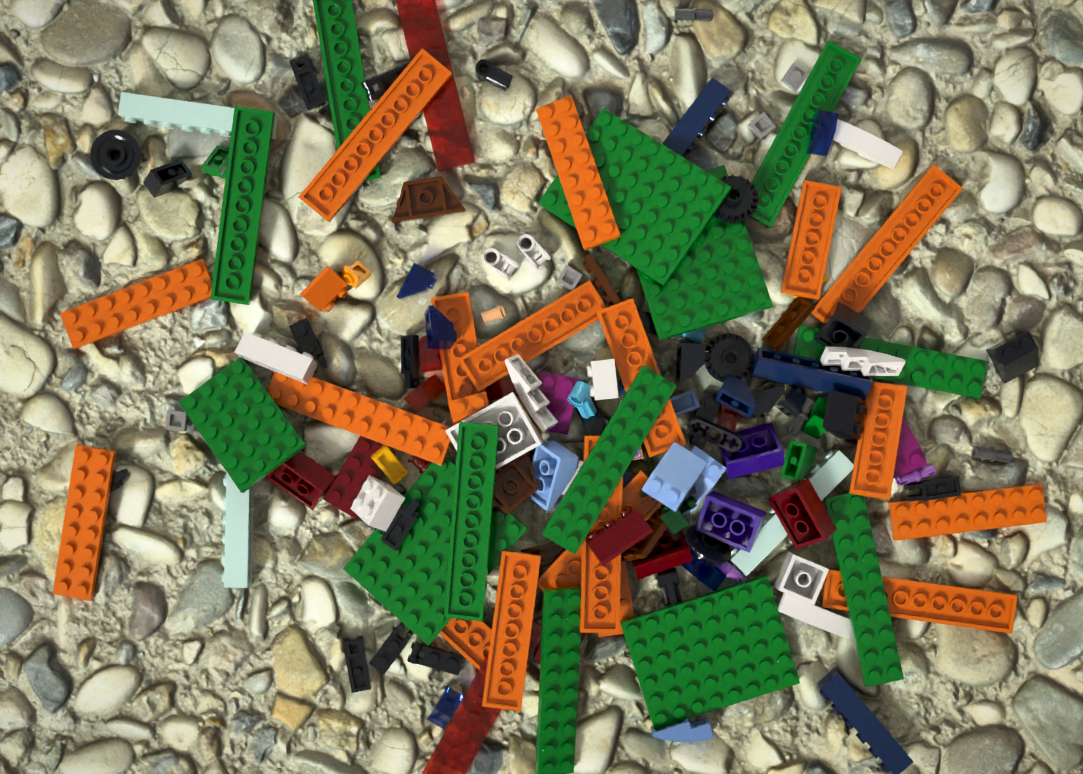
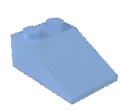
M544 441V443L537 446L532 465L539 489L529 498L546 511H550L573 477L579 457L557 441Z
M673 442L641 490L672 511L677 512L708 462Z
M691 445L688 450L708 462L695 482L696 494H693V496L697 500L696 505H698L717 483L726 467L695 445Z

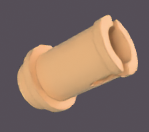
M499 304L496 308L481 312L485 324L499 318L504 319L503 317L507 316L504 306H499Z

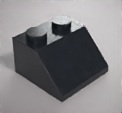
M838 301L827 314L814 340L826 347L857 348L868 335L872 320Z
M1029 331L1019 332L986 350L1003 383H1007L1039 366L1038 347Z
M677 344L675 382H685L705 364L709 354L708 349H705L706 344Z
M829 390L822 428L837 438L860 440L861 434L864 431V415L867 413L866 402L857 396Z

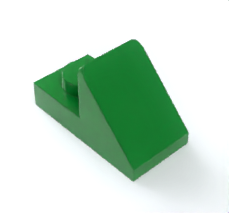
M217 145L202 164V172L225 179L229 149Z
M817 397L815 400L816 404L810 411L808 420L805 421L801 432L819 439L826 431L822 426L827 401Z

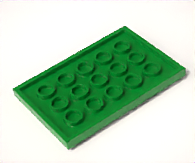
M241 357L179 401V404L242 493L246 492L307 446L249 364Z

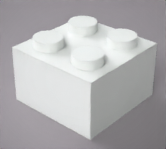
M608 359L589 362L590 366H586L587 378L591 377L592 385H589L591 387L589 396L593 397V400L619 398L615 360Z
M369 475L350 509L369 526L386 532L405 497L387 482Z
M788 551L774 587L779 591L814 605L829 569Z

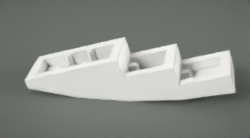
M830 117L822 132L824 137L839 142L845 148L858 152L859 156L895 169L903 154L902 150L834 117Z
M825 347L820 359L822 366L840 365L843 371H861L863 376H899L905 364V360L902 358L848 347Z
M519 354L507 358L505 364L509 375L530 416L542 432L554 427L558 421L546 408L550 402L538 388L542 382Z
M783 594L778 606L779 612L849 639L852 632L849 618L815 604L812 605L789 594Z

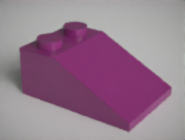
M540 372L539 380L542 384L538 388L550 402L546 408L558 421L554 427L546 431L568 435L574 405L569 403L567 398L579 378Z
M904 417L902 419L893 479L928 465L922 449Z

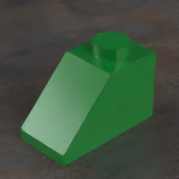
M790 440L780 477L799 482L812 468L817 448Z

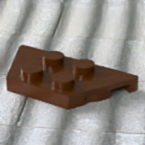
M442 176L403 182L394 217H392V223L464 213L465 208Z
M529 451L512 460L496 473L494 509L509 515L538 491L539 487L534 476Z
M660 508L646 521L653 532L621 553V561L644 559L652 551V548L667 528V525L660 518Z

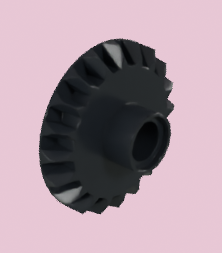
M109 130L99 135L94 141L90 152L91 162L94 169L101 176L116 181L125 179L128 176H132V173L137 171L138 165L141 164V147L138 145L137 140L129 133L122 130ZM120 152V158L118 160H115L116 154Z
M733 174L731 176L725 175L719 180L731 186L732 190L714 216L726 223L735 224L749 219L756 211L759 200L758 192L754 184H751L748 179H744L742 176H734ZM729 195H736L738 199L733 200Z
M733 333L721 334L712 339L707 345L706 349H708L709 354L708 360H705V367L714 379L725 382L728 375L731 374L742 380L752 369L754 353L747 340ZM727 353H731L734 356V361L731 364L725 359Z
M692 525L687 529L684 537L689 548L694 550L693 552L696 557L719 565L726 563L730 559L731 549L727 543L696 531L697 525Z

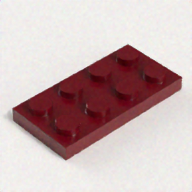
M360 436L323 500L356 519L358 515L350 508L362 489L364 482H366L369 475L380 479L384 473L370 457L383 445Z

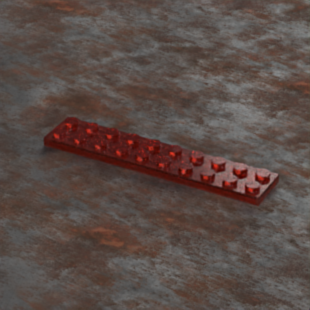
M396 0L410 60L412 61L423 48L452 72L450 79L423 110L438 172L473 164L475 159L435 0Z
M535 620L532 622L528 660L542 637V624ZM489 651L421 774H466L501 711L498 708L482 706Z

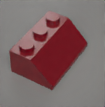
M299 451L268 474L266 478L308 508L314 510L332 485L336 476L316 463L314 459Z
M808 478L796 482L768 498L796 549L827 540L837 530Z
M630 507L626 508L620 513L621 516L616 520L610 519L604 524L603 529L600 531L594 530L587 536L588 539L585 542L603 566L653 532L634 507L632 509Z
M667 527L646 558L631 560L639 580L690 562L692 557L682 530L673 535Z

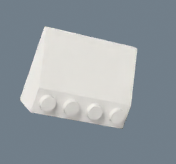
M513 392L461 421L500 425L496 469L544 443L536 425ZM459 423L445 430L456 451Z

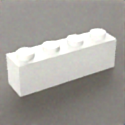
M244 332L235 350V353L245 360L307 385L318 365L311 354L306 352L300 354L296 352L295 348L288 345L286 347L280 346V343L273 339L267 341L256 332H252V334Z

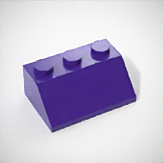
M772 423L737 431L736 433L742 437V445L738 451L731 452L719 447L728 479L780 467L784 464V450ZM727 434L724 435L722 442L725 441ZM735 438L729 440L730 445H734L736 443Z
M713 490L706 497L696 531L750 553L762 529L767 512Z

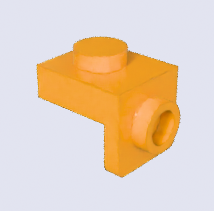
M357 260L351 266H344L342 278L347 284L357 289L371 276L372 271Z

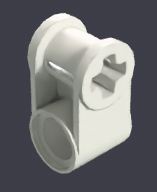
M524 234L519 237L517 242L518 249L536 271L539 270V266L546 260L551 259L549 254L531 235ZM529 239L532 245L530 248L525 249L521 246V241Z
M489 248L483 253L484 263L508 281H510V276L515 268L520 266L517 262L494 248ZM488 253H494L497 256V260L490 263L486 260V256Z

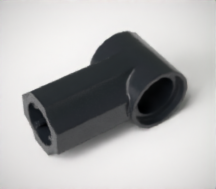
M481 59L476 63L475 75L477 79L486 81L506 92L513 79L512 75L492 65L489 60ZM486 67L489 72L482 74L479 72V69Z
M672 568L657 573L659 585L663 591L665 606L681 602L677 569Z

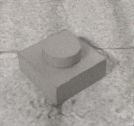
M792 64L781 79V82L796 92L808 74Z
M764 112L748 125L759 140L776 127Z
M566 265L556 282L572 291L583 274Z
M167 410L165 429L187 431L188 415L186 412Z

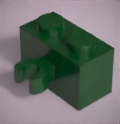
M693 495L683 501L677 512L672 511L663 504L661 505L660 518L673 535L690 525L691 510L697 506V500Z

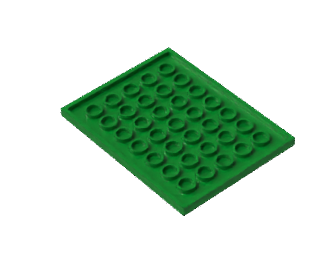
M603 108L586 132V137L621 237L601 244V246L662 286H665L732 188ZM557 175L538 204L577 229L559 176Z
M725 165L705 170L718 179L723 178L725 175L728 176ZM729 195L731 199H736L735 195ZM713 216L665 286H662L636 269L659 341L773 307L744 221L735 224L726 223Z
M447 456L442 466L432 462L404 495L405 499L400 508L405 504L409 506L412 500L416 498L422 504L417 510L420 513L418 520L400 548L395 551L383 543L380 539L385 531L376 529L343 568L428 646L452 619L444 617L456 464ZM494 508L488 575L501 561L502 550L510 551L528 529L512 513L508 515Z
M767 575L620 621L654 729L800 683Z

